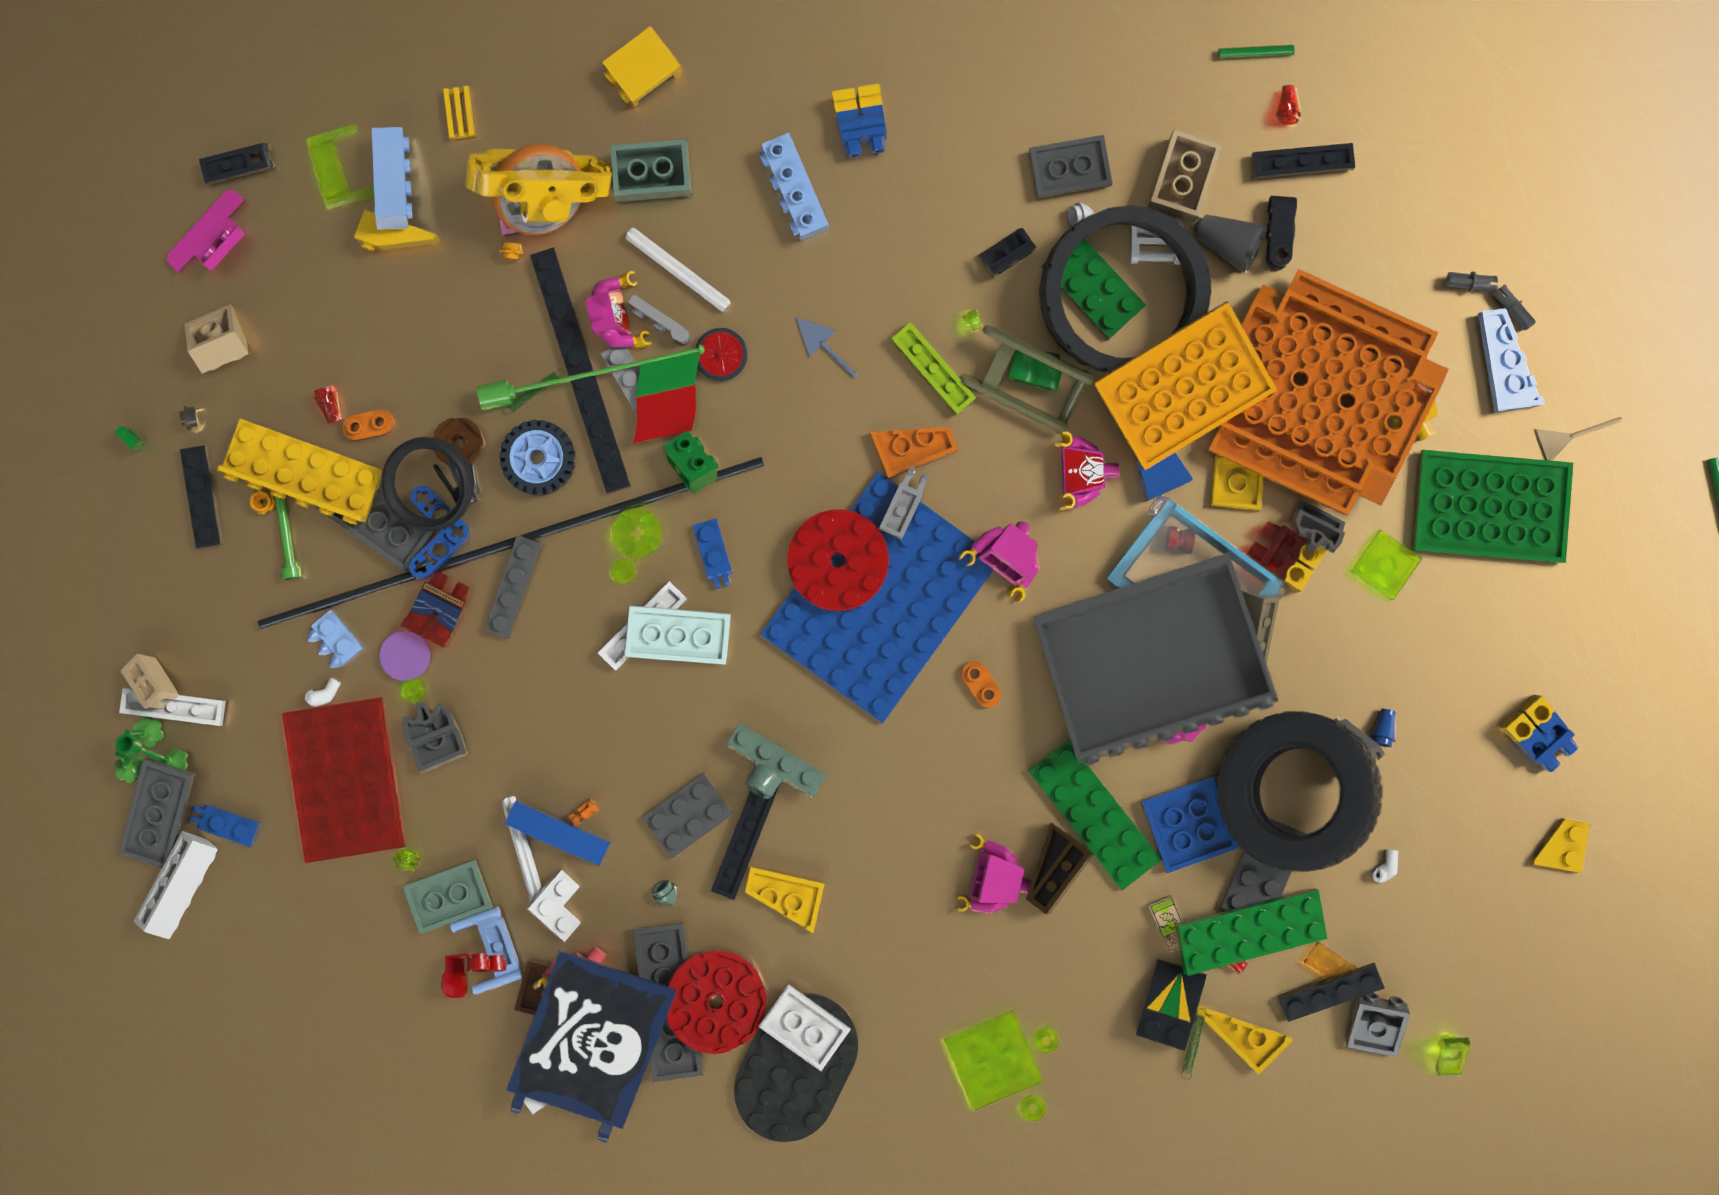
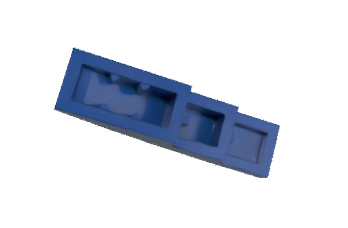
M517 800L505 821V825L599 866L611 843L567 821H562L543 811H538Z

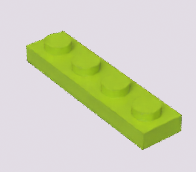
M911 322L891 338L956 415L976 399L974 394L961 382V379Z

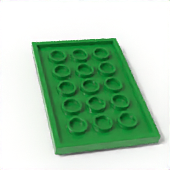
M1421 450L1413 551L1566 563L1574 462Z

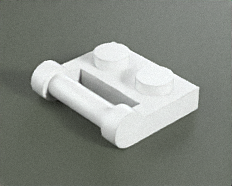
M1174 218L1183 226V218ZM1131 226L1130 264L1148 261L1173 262V265H1181L1174 252L1139 251L1140 244H1167L1151 232Z

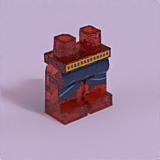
M436 571L430 581L424 582L415 603L400 626L419 636H424L423 638L443 648H448L470 603L467 599L471 587L457 582L453 592L445 589L450 576Z

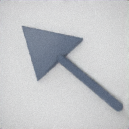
M797 318L809 357L822 346L852 377L856 378L857 373L825 343L836 330Z

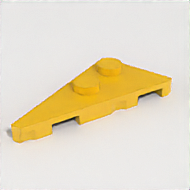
M1198 1005L1197 1014L1201 1015L1200 1017L1204 1016L1205 1022L1258 1075L1293 1041L1290 1036Z

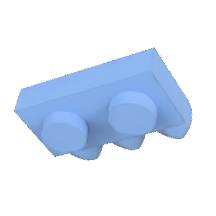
M329 610L311 625L312 628L307 636L308 642L323 640L319 646L318 655L334 653L330 659L329 668L344 666L364 649L363 645L333 610Z

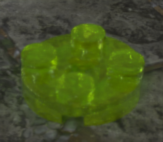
M630 508L622 512L614 522L611 532L613 543L619 551L631 558L637 559L650 556L658 550L663 537L660 521L653 513L643 508ZM635 526H639L640 530H644V535L640 537V540H636L634 536L630 535V532L634 531Z

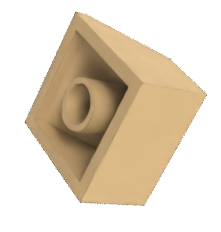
M231 304L184 323L187 351L201 373L216 370L221 365L240 360L249 354L247 340Z

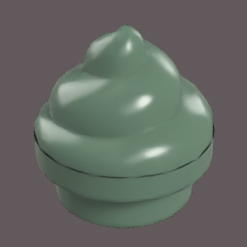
M663 880L653 887L652 893L654 894L653 899L655 902L663 905H675L677 887L674 883H670L669 880Z

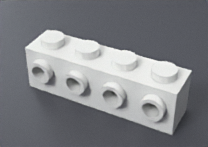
M184 831L181 832L134 919V922L143 932L170 939L173 932L178 928L184 911L189 907L191 898L197 887L202 883L209 865L215 859L218 849L208 839Z

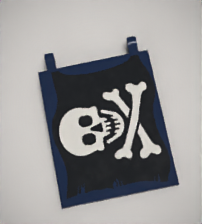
M560 950L506 1088V1091L515 1093L510 1111L519 1114L525 1097L602 1122L598 1131V1140L604 1143L608 1142L613 1126L621 1129L624 1127L677 989Z

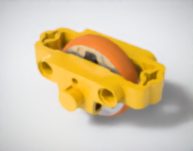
M531 144L519 149H488L483 154L469 155L465 187L476 191L482 196H491L497 215L511 229L528 235H542L553 232L565 225L575 215L581 202H591L596 197H607L609 195L612 164L596 156L573 155L570 151L562 150L549 144ZM495 162H499L497 166L491 168Z

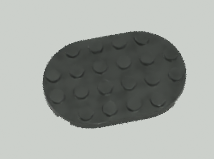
M802 993L850 1027L851 1030L822 1071L759 1028L737 1072L734 1097L738 1112L751 1130L766 1139L777 1142H792L806 1138L816 1132L828 1119L854 1067L858 1053V1035L853 1020L839 1003L824 995Z

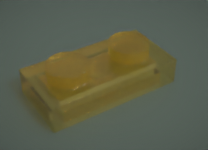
M1318 941L1304 960V963L1326 978L1357 969V967Z

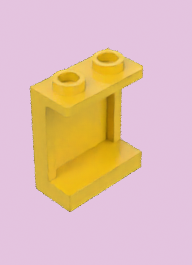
M651 26L602 62L606 69L603 71L604 76L611 85L614 82L621 89L618 91V94L626 104L631 102L634 108L639 105L638 101L669 77L673 75L676 78L682 73L681 65Z

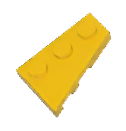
M751 866L745 892L814 934L825 883Z

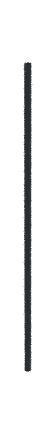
M762 457L717 471V480L712 483L764 467ZM682 482L520 536L534 541L689 490ZM516 537L449 558L433 574L512 549ZM424 566L418 568L415 572L418 573L419 571L425 573L427 570ZM409 571L258 620V625L263 630L417 579Z

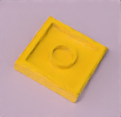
M1214 456L1210 507L1261 511L1264 477L1225 458Z

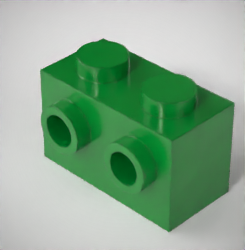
M689 431L663 445L665 460L691 494L717 480L718 464L712 455L708 456L704 452V446L698 437L694 438Z

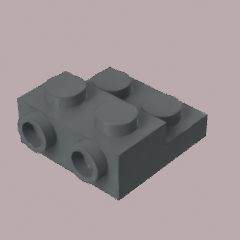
M1374 992L1356 998L1351 1013L1352 1023L1346 1040L1347 1048L1397 1057L1410 1016L1407 1003L1396 996H1391L1389 1000L1382 999Z

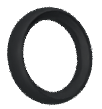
M418 437L402 443L389 455L382 471L381 487L387 506L400 521L415 529L434 531L451 526L466 513L474 494V477L467 459L455 446L435 437ZM419 449L437 451L453 463L459 474L461 484L459 499L454 508L442 517L424 518L412 513L404 506L397 494L395 486L397 468L403 458L412 451Z

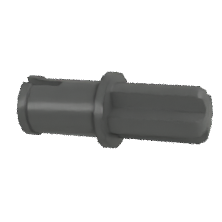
M1474 271L1470 272V274L1449 272L1445 280L1446 286L1465 288L1469 292L1474 291V289L1495 292L1498 286L1487 284L1488 282L1498 283L1497 276L1478 275Z
M1506 284L1492 294L1523 330H1528L1536 323V320L1521 304L1523 301H1519Z

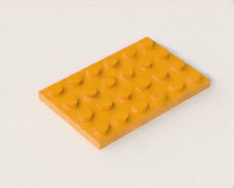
M1228 302L1222 303L1093 382L1144 470H1147L1277 391Z

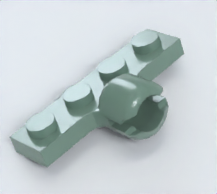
M741 723L726 745L755 765L746 780V786L754 794L762 798L772 797L779 784L784 782L813 799L827 776Z

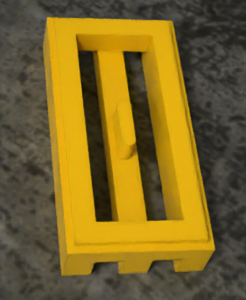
M469 86L443 89L450 140L476 137ZM460 94H464L469 132H464ZM451 95H454L459 131V133L456 134L454 128Z

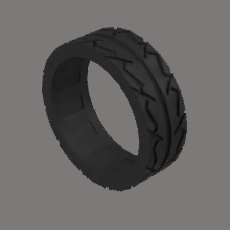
M1133 205L1112 207L1082 219L1061 236L1051 249L1044 264L1039 295L1042 315L1048 331L1064 352L1078 363L1091 369L1109 373L1132 359L1110 356L1086 344L1073 330L1063 308L1061 283L1064 268L1071 253L1078 244L1095 230L1114 225L1135 226L1156 235L1173 250L1182 266L1186 280V300L1178 325L1170 335L1208 313L1212 292L1209 267L1201 247L1189 231L1174 218L1151 208Z

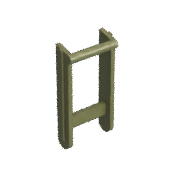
M985 325L982 331L1002 343L984 381L968 374H962L960 377L961 382L1060 432H1068L1067 422L1085 385L1091 386L1093 375L996 327ZM1015 349L1077 379L1058 418L997 389Z

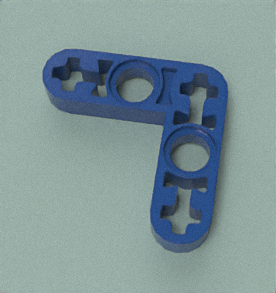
M417 486L412 490L410 495L411 502L425 518H433V513L437 509H444L447 513L451 511L427 486ZM427 493V500L433 506L429 509L423 501L417 503V494L424 495ZM461 519L452 525L458 530L463 528L462 538L458 536L453 538L454 533L450 527H447L446 530L440 529L438 530L440 533L410 561L409 570L414 578L418 580L429 578L467 542L470 535L469 529ZM437 544H443L447 548L445 555L442 557H436L432 553L433 547ZM428 553L430 558L436 563L432 565L430 561L425 566L427 570L425 573L421 571L416 573L417 568L415 565L418 562L421 565L428 560L424 555Z

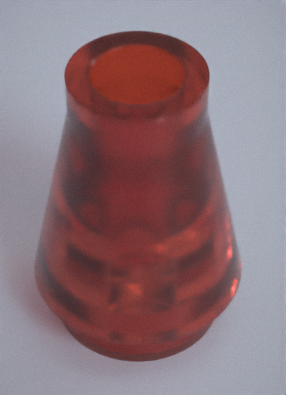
M1285 85L1282 87L1276 117H1278V122L1284 125L1296 124L1299 121V117H1301L1297 87L1295 85Z
M334 385L314 390L316 397L313 398L325 416L327 423L341 420L338 390H335Z

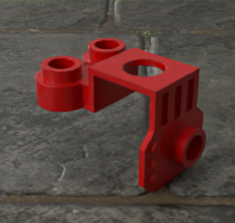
M475 953L445 956V972L442 975L441 982L442 993L445 997L464 998L467 994V976L464 973V959H466L467 971L501 972L507 971L504 955H489L488 959L487 954Z

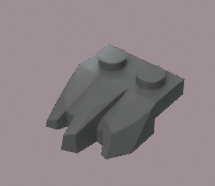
M1300 500L1296 505L1291 524L1299 536L1306 538L1307 550L1312 553L1321 545L1327 551L1334 553L1342 544L1345 535L1343 529L1346 522Z
M416 703L417 718L412 720L409 716L402 717L403 733L408 747L412 749L421 774L469 755L455 719L450 710L442 704H437L435 711L431 713L425 703Z

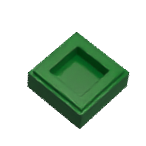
M119 426L114 431L131 450L140 452L145 447V443L130 428Z

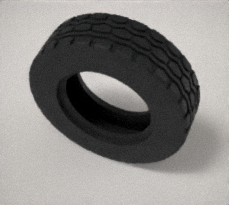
M1303 711L1276 713L1264 717L1263 720L1256 721L1247 730L1244 729L1235 738V743H1232L1225 753L1226 757L1222 760L1219 769L1220 776L1217 778L1216 789H1218V794L1216 795L1218 807L1221 810L1219 813L1232 839L1236 840L1237 845L1246 854L1249 853L1253 859L1269 867L1285 871L1308 872L1321 870L1337 865L1351 857L1369 839L1370 833H1373L1382 807L1383 785L1380 781L1382 780L1379 767L1376 766V760L1371 750H1368L1366 743L1344 724L1320 714ZM1299 748H1307L1323 756L1334 769L1339 782V801L1334 814L1320 829L1305 835H1293L1278 828L1266 815L1260 797L1262 777L1270 763L1279 755Z

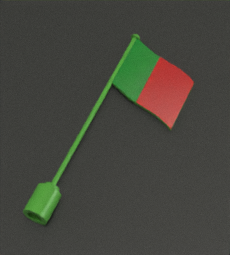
M698 345L699 347L518 388H515L513 383L509 384L508 380H502L477 386V395L481 409L485 411L512 405L513 399L517 398L516 393L640 366L636 390L637 426L632 444L692 431L696 416L697 367L699 355L703 354L705 349L702 345Z

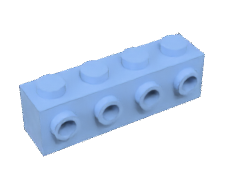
M402 127L372 128L374 201L377 230L408 229V219H413L412 203H407V196H412L411 181H406V174H411L410 159H405V152H410L409 137H404Z
M789 132L761 144L763 152L759 153L764 167H770L773 174L769 176L773 189H779L782 195L779 202L783 212H789L792 221L788 223L793 235H799L801 241L829 230V224Z

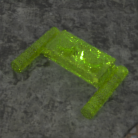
M356 124L307 138L311 158L328 210L374 196V186L349 193L334 142L335 140L358 134Z

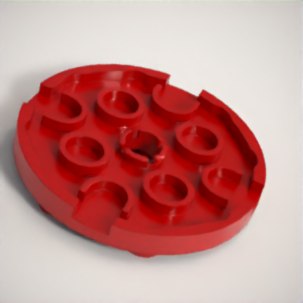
M828 510L806 520L794 534L788 550V571L795 588L807 601L823 609L845 611L865 604L879 591L887 575L889 554L881 532L866 517L848 510ZM841 553L845 556L846 561L842 567L837 568L831 564L833 554Z
M709 950L697 953L677 967L667 984L668 987L677 989L666 1017L668 1024L674 1034L684 1044L699 1052L720 1054L730 1052V1050L742 1044L744 1045L757 1032L764 1018L766 992L761 978L748 961L734 953L722 950ZM713 995H720L722 999L720 1007L716 1009L710 1008L708 999Z

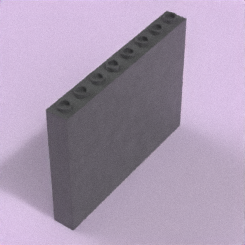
M1229 552L1033 616L1076 758L1080 764H1095L1100 761L1099 758L1107 755L1117 757L1124 754V750L1132 747L1135 750L1149 746V742L1159 739V742L1167 741L1174 738V734L1183 731L1184 734L1193 733L1199 730V726L1209 724V726L1218 725L1224 722V718L1230 716L1240 718L1248 715L1249 710L1255 708L1265 710L1273 707L1274 702L1278 701Z

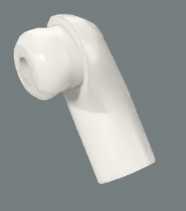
M1386 849L1385 862L1372 873V878L1376 882L1385 883L1397 874L1399 850Z

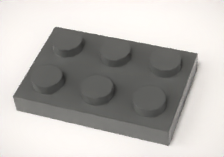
M1104 135L1029 148L1038 199L1109 187L1113 184Z
M703 773L642 819L672 859L734 813L705 773Z

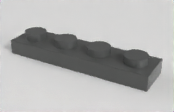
M520 535L516 536L485 631L507 639L510 638L542 543Z

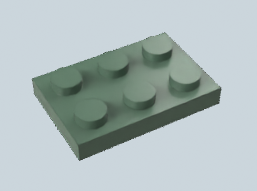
M476 860L403 886L419 934L493 907Z

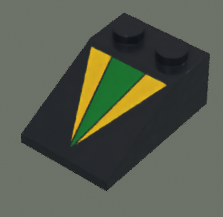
M1158 959L1136 1035L1185 1051L1207 974L1200 972L1187 976L1184 974L1182 966Z

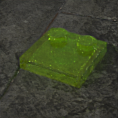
M1379 530L1351 569V572L1390 600H1394L1422 558L1384 531Z

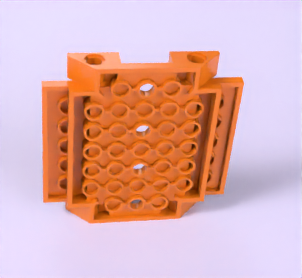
M1300 269L1297 270L1286 294L1263 284L1241 326L1255 351L1260 354L1261 362L1277 391L1216 427L1218 432L1208 451L1345 516L1349 515L1358 495L1382 506L1449 370L1426 359L1438 332ZM1295 374H1305L1308 382L1304 386L1296 385L1293 381ZM1351 395L1354 398V405L1350 408L1343 407L1340 403L1341 396ZM1391 416L1398 417L1401 420V427L1397 430L1389 428L1387 419Z

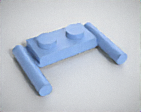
M498 906L450 923L453 933L477 925L487 955H504V960H506L507 971L493 972L495 978L472 985L474 995L523 978L522 971L519 968V960Z

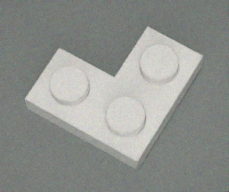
M559 869L528 904L526 909L561 941L565 942L581 922L564 907V904L580 886L563 870Z

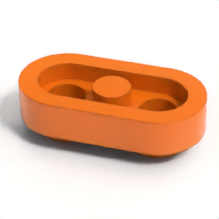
M374 410L351 415L346 418L343 423V432L349 439L361 441L389 434L393 430L395 422L389 412ZM378 418H383L384 424L378 427L376 425V420ZM354 423L359 424V429L356 432H353L351 429Z
M971 661L965 664L961 672L962 679L978 703L984 707L997 705L1001 699V690L986 667L978 661ZM972 669L979 671L978 678H971L970 671ZM986 690L993 692V697L989 700L984 697Z

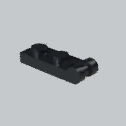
M260 143L199 159L205 184L211 185L258 172L274 170V161L270 159L269 155L271 152L269 143ZM259 155L260 162L254 163L252 156Z

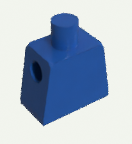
M1176 453L1171 454L1147 470L1142 468L1139 461L1136 462L1146 502L1193 481L1192 476Z

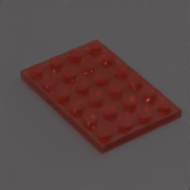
M384 697L282 713L305 863L407 847Z

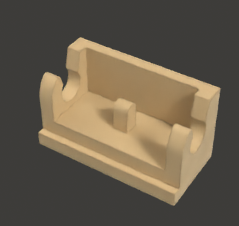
M136 654L120 670L143 708H164L163 699H175L179 695L156 657Z

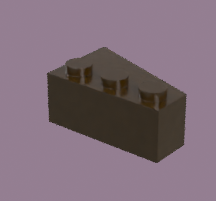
M1052 822L1050 823L1041 856L1026 896L1027 901L1046 915L1051 914L1094 856L1092 851Z

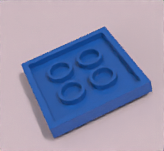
M1214 776L1141 800L1166 873L1239 848L1236 840L1234 841L1226 830L1227 826L1224 825L1219 813L1221 810L1218 807L1216 795L1218 794V789H1216L1217 784Z

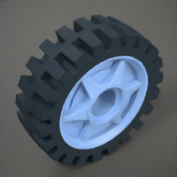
M530 420L520 423L521 425L512 428V431L505 436L506 439L501 444L499 458L504 476L515 488L527 494L547 495L556 492L571 478L576 465V452L570 437L560 427L548 421ZM537 451H542L544 454V460L540 464L532 462V455Z

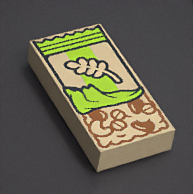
M1170 895L1148 905L1168 953L1179 949L1175 924L1183 922L1174 899Z

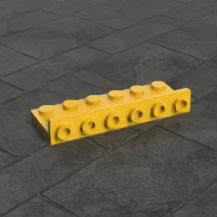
M239 419L223 465H218L217 470L224 472L223 477L235 482H238L239 478L247 480L246 486L260 491L262 487L272 489L271 495L285 499L286 495L296 498L294 503L309 508L310 504L319 506L318 512L332 517L334 512L343 515V521L357 525L358 521L366 523L381 482L383 471L382 469L243 419Z

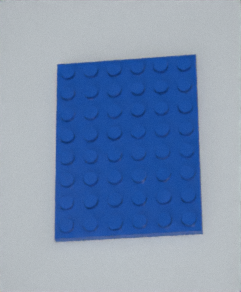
M878 471L850 511L866 517L879 529L899 486ZM919 502L902 540L879 529L887 545L889 565L883 585L868 602L857 608L845 611L827 610L807 601L794 587L760 634L882 723L889 716L994 570L978 558L979 553L975 555L974 564L966 566V563L971 559L970 555L967 553L962 559H959V554L965 550L970 551L975 541L922 502ZM836 553L831 557V564L834 567H842L845 564L846 559L843 554Z

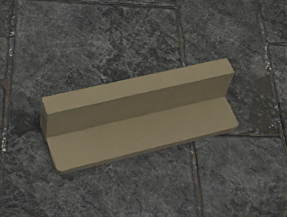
M1242 591L1267 664L1280 597L1274 595L1257 596Z

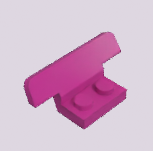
M233 190L225 191L168 253L167 261L177 273L194 255L203 262L205 267L212 271L244 236L245 232L229 218L245 200Z

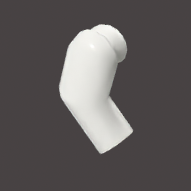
M330 677L324 689L318 691L309 690L305 694L306 702L313 707L330 703L341 682Z

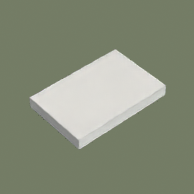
M789 984L759 1025V1028L820 1071H822L851 1030L850 1027Z

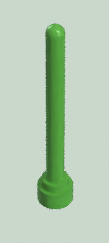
M275 496L284 564H282V569H280L281 580L302 578L301 567H298L297 562L294 561L286 498L282 499Z

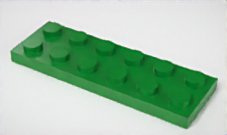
M1069 740L1063 742L1028 770L1122 891L1162 860L1091 768L1085 765V763H1079L1073 745Z
M1315 888L1175 924L1183 972L1187 976L1327 939L1320 893Z

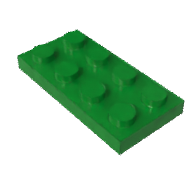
M1084 238L1071 253L1064 268L1061 290L1109 340L1135 317L1146 304Z

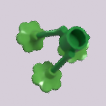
M144 716L139 723L133 726V731L125 730L124 734L120 735L116 740L115 748L117 751L115 756L119 757V759L115 762L117 769L115 776L117 779L125 780L127 783H134L139 778L144 757L136 756L138 753L183 770L187 769L186 759L188 755L185 751H180L177 748L171 749L168 755L165 756L143 748V744L147 748L155 747L157 741H161L164 737V733L161 730V721L158 719L152 720L151 717Z

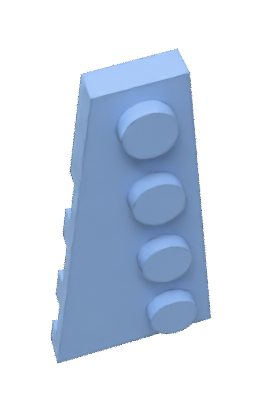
M1506 308L1478 313L1494 412L1544 405L1543 397L1539 396L1535 387L1537 383L1534 375H1530L1525 361L1527 359L1524 351L1521 352L1516 341L1518 337Z

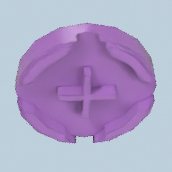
M399 631L388 636L382 644L380 663L384 671L392 678L401 681L414 680L422 676L429 668L431 649L426 639L418 633Z

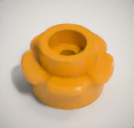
M502 242L501 250H499L500 253H504L503 258L519 259V255L524 254L522 252V244Z
M256 490L252 494L250 506L256 510V513L266 514L268 510L271 511L274 508L275 501L270 491Z

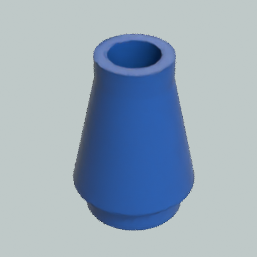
M1381 709L1380 716L1371 733L1372 740L1382 747H1392L1393 742H1396V711Z

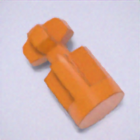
M590 798L577 808L578 813L576 815L571 812L568 818L577 827L581 824V818L587 820L599 808Z

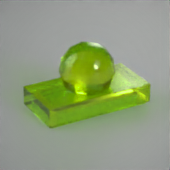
M1446 1034L1439 1039V1056L1436 1064L1437 1075H1463L1471 1046L1469 1037L1459 1038L1454 1034Z

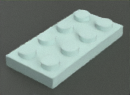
M629 605L624 656L726 665L731 614Z

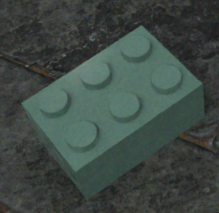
M686 139L610 146L614 197L617 202L692 196L689 151Z

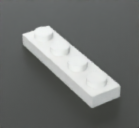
M668 580L643 606L678 609L687 598ZM627 622L597 651L615 670L629 658L624 656Z
M131 688L122 689L119 713L223 726L226 704L224 700L178 695L175 699H163L164 708L148 707L146 709L143 708Z

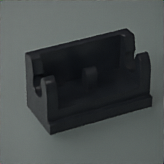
M1019 228L986 251L980 253L978 257L992 279L1034 253L1037 247L1023 228Z

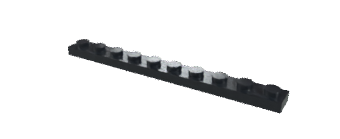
M555 248L531 254V261L568 375L572 376L594 371ZM596 375L570 381L606 493L610 494L631 487Z

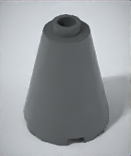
M1205 214L1203 218L1199 217L1193 231L1196 232L1195 238L1238 270L1246 273V270L1250 269L1260 250L1258 248L1260 240H1264L1267 226Z

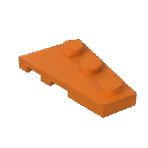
M950 427L870 431L888 479L907 472L910 466L918 468L958 452V447Z

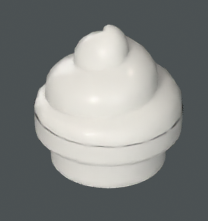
M1082 202L1075 203L1074 206H1070L1068 209V221L1070 225L1074 226L1082 219L1095 213L1088 205Z

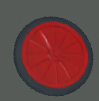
M727 328L709 330L701 336L695 348L699 347L698 345H702L705 349L704 353L699 355L698 368L710 379L717 381L732 379L746 365L748 357L746 344L742 337L733 330Z

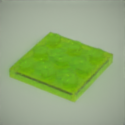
M1014 1010L944 1039L973 1111L1044 1082Z

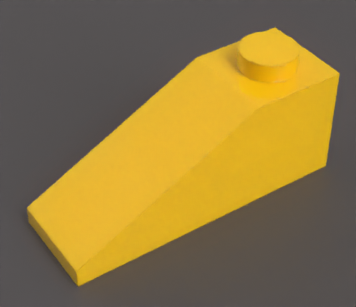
M365 209L354 236L361 243L360 247L373 252L375 248L391 250L438 244L440 241L436 234L408 225V229L377 230L375 213Z

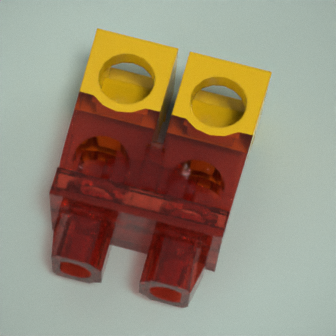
M1266 522L1260 534L1271 541L1266 548L1255 541L1247 554L1281 579L1297 593L1301 592L1313 574L1312 570L1316 569L1327 550L1319 546L1311 553L1307 550L1306 538L1299 536L1297 532L1285 525L1278 526L1271 522Z

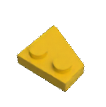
M1562 818L1555 827L1554 833L1549 835L1543 843L1544 846L1538 855L1532 858L1531 864L1582 873L1590 823Z

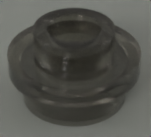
M184 405V411H179L181 425L187 426L188 430H192L191 427H198L195 407Z

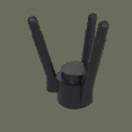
M444 456L457 487L455 489L452 487L437 464H434L433 468L452 495L454 502L457 503L461 489L460 478L453 463ZM475 464L470 465L474 477V494L471 504L479 501L477 495L481 493L478 487Z

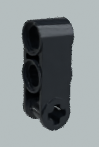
M1271 195L1269 198L1265 260L1271 270H1282L1292 260L1297 210L1296 197ZM1277 252L1281 258H1284L1281 262L1278 261V257L1274 256Z

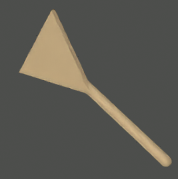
M1618 417L1575 433L1535 430L1546 460L1552 461L1574 438L1619 423L1623 418Z

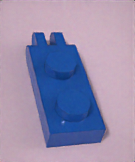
M717 518L692 525L708 581L714 580L716 589L721 588L719 581L721 577H723L726 586L731 585L728 575L733 574Z
M205 804L204 808L196 805L193 806L192 811L201 814L200 817L190 815L189 821L198 824L197 829L248 847H253L261 822L209 804Z

